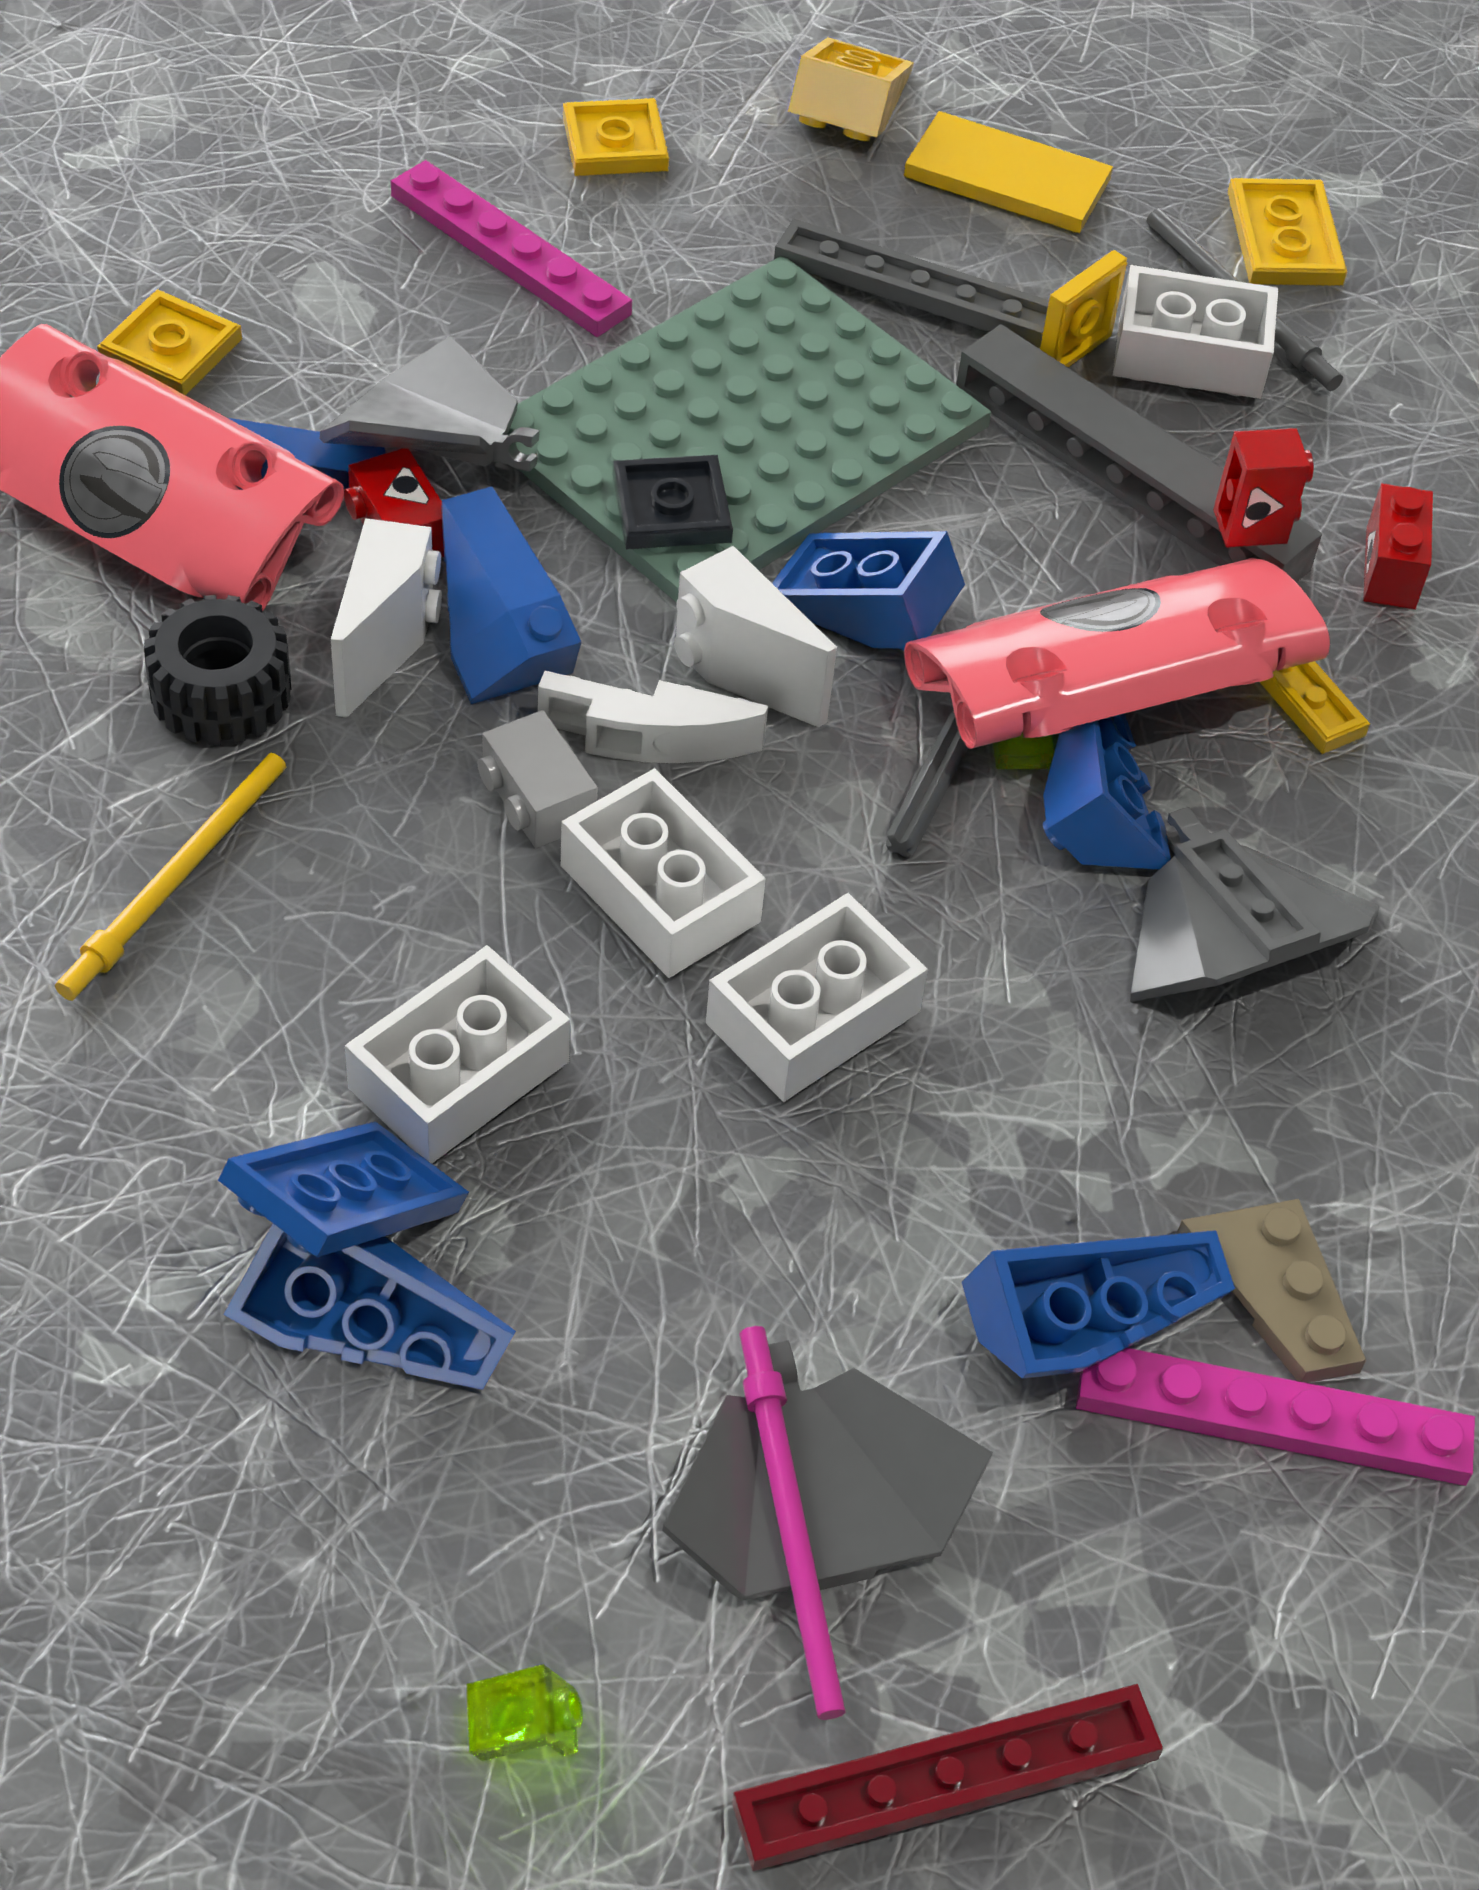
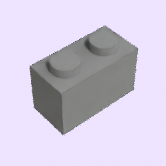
M544 710L482 733V758L478 759L477 762L480 777L489 791L496 790L504 801L505 812L512 827L517 831L522 829L535 849L561 839L562 821L597 801L598 787Z

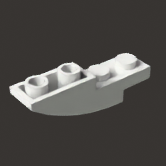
M544 671L538 686V711L544 710L557 729L586 735L585 753L639 762L691 763L735 758L762 751L764 745L768 706L745 699L733 698L661 680L658 682L654 696L630 689H621L549 671Z

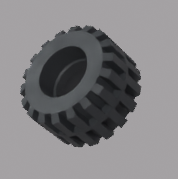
M216 595L204 596L203 601L194 602L193 599H189L180 603V609L174 610L170 608L161 614L162 622H154L148 631L149 639H145L144 655L151 704H153L154 713L159 721L165 720L168 730L174 734L184 731L185 739L196 743L202 738L208 739L209 745H221L222 740L232 739L233 744L246 741L245 735L251 733L255 736L261 735L267 731L266 723L276 724L283 717L282 708H288L291 700L290 690H292L289 652L284 627L278 626V618L271 611L262 613V605L252 600L246 604L241 603L240 597L228 595L226 599H216Z

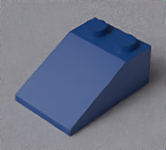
M947 531L809 533L772 582L812 623L873 648H898L903 651L907 642L930 637L965 586Z

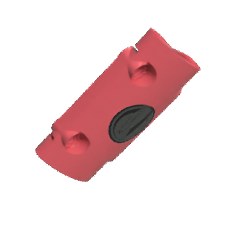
M40 324L34 327L0 357V490L182 592L200 598L208 595H216V599H226L228 595L240 597L241 603L246 604L252 600L262 605L263 612L272 597L304 523L324 526L333 519L341 506L344 488L343 484L296 459L288 450L123 361L107 357L47 324ZM100 372L99 382L96 385L97 375ZM267 459L268 469L266 475L262 479L261 469L263 463Z
M1250 558L1189 574L1165 576L973 623L963 629L909 641L904 648V659L908 676L916 689L951 693L959 734L965 745L973 749L1019 737L1022 732L1024 738L1053 735L1068 731L1074 726L1210 691L1261 682L1274 676L1273 671L1275 670L1278 671L1326 658L1329 653L1330 639L1322 616L1302 588L1275 564L1263 559Z

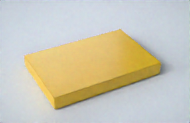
M1230 179L1228 196L1249 283L1262 285L1344 286L1347 270L1323 180Z

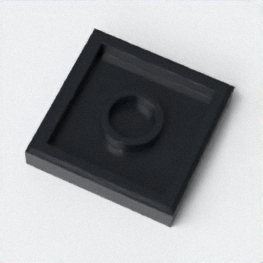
M718 455L613 461V480L626 549L732 543L733 526Z

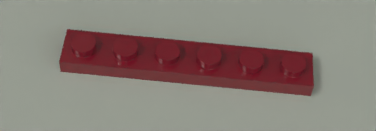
M1138 1684L735 1791L733 1792L732 1805L752 1871L1156 1761L1160 1758L1163 1746Z

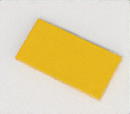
M938 111L906 161L904 177L1080 233L1111 179L1113 166Z

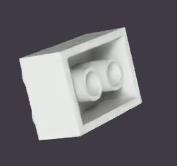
M1130 265L1120 311L1113 376L1261 399L1274 353L1278 288Z
M655 768L562 821L560 866L668 978L761 922L766 878Z
M847 893L710 979L706 1024L785 1102L918 1014L921 1009L928 969L860 903Z
M486 945L345 1045L348 1089L410 1148L432 1164L569 1062L570 1019L494 950Z

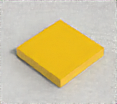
M656 99L563 103V120L575 176L668 171L669 155Z
M1112 250L1050 294L1040 350L1066 367H1070L1112 336L1127 266V257Z
M157 289L97 346V350L107 357L123 361L186 395L242 340L241 325Z

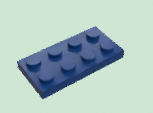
M376 1121L229 1158L218 1179L220 1183L238 1196L241 1206L253 1214L267 1218L287 1234V1240L292 1246L315 1257L330 1254L458 1213L469 1191Z

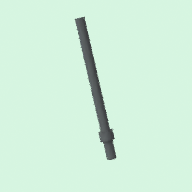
M1157 208L1148 215L1147 224L1202 275L1240 282L1161 209ZM1276 315L1274 341L1286 351V359L1300 372L1308 371L1328 391L1337 389L1343 381V376L1321 356V348L1307 336L1300 337Z

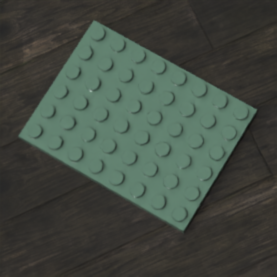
M780 256L518 403L517 412L507 436L520 427L540 430L539 441L532 448L526 447L523 443L516 442V446L521 453L528 455L531 453L538 454L537 465L530 472L519 471L677 603L680 572L732 546L758 570H761L799 546L809 533H820L989 427L991 411L788 258ZM718 455L733 526L732 543L626 549L613 480V461Z

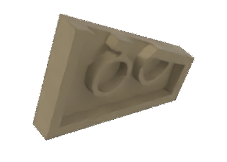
M1299 1199L1181 1220L1177 1234L1217 1231L1235 1290L1232 1292L1253 1316L1254 1322L1252 1326L1297 1381L1311 1383L1361 1372L1366 1362L1365 1356Z

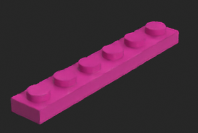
M427 160L391 180V196L594 336L599 337L632 315V299Z
M1125 1348L1080 1372L1076 1409L1463 1486L1467 1485L1473 1474L1475 1416L1131 1348Z

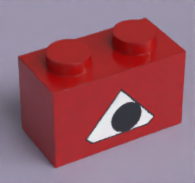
M1297 428L1234 431L1213 509L1225 547L1288 543L1293 523L1299 521L1301 517V496L1305 483H1309L1312 480L1314 471L1312 454L1309 450L1304 449Z
M402 448L348 465L349 488L344 489V500L353 520L360 519L363 525L366 518L431 527L432 550L440 551L441 558L444 557L442 501L409 449Z
M1380 484L1366 527L1363 601L1416 610L1432 561L1433 491Z

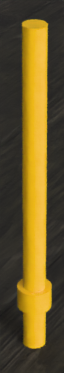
M269 753L106 930H96L81 946V957L55 983V989L63 998L73 1001L99 972L106 973L124 955L123 946L284 772L286 764L280 756L275 753Z

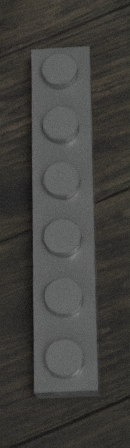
M794 218L775 246L774 259L780 256L788 258L807 273L884 297L890 301L915 307L936 316L952 319L976 327L979 330L990 332L1002 324L1038 348L1041 346L1049 304L1047 299Z

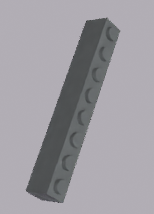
M1002 324L961 352L956 383L959 388L989 409L991 414L1217 565H1226L1250 558L1263 559L1282 569L1296 583L1311 571L1321 540V532L1299 519V521L1293 523L1287 544L1225 547L1213 511L1224 469Z

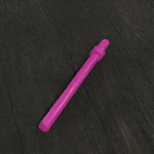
M751 1326L739 1333L748 1375L743 1380L747 1408L756 1414L817 1716L821 1720L835 1719L844 1715L846 1711L782 1412V1406L787 1402L782 1375L773 1369L765 1328L762 1326Z

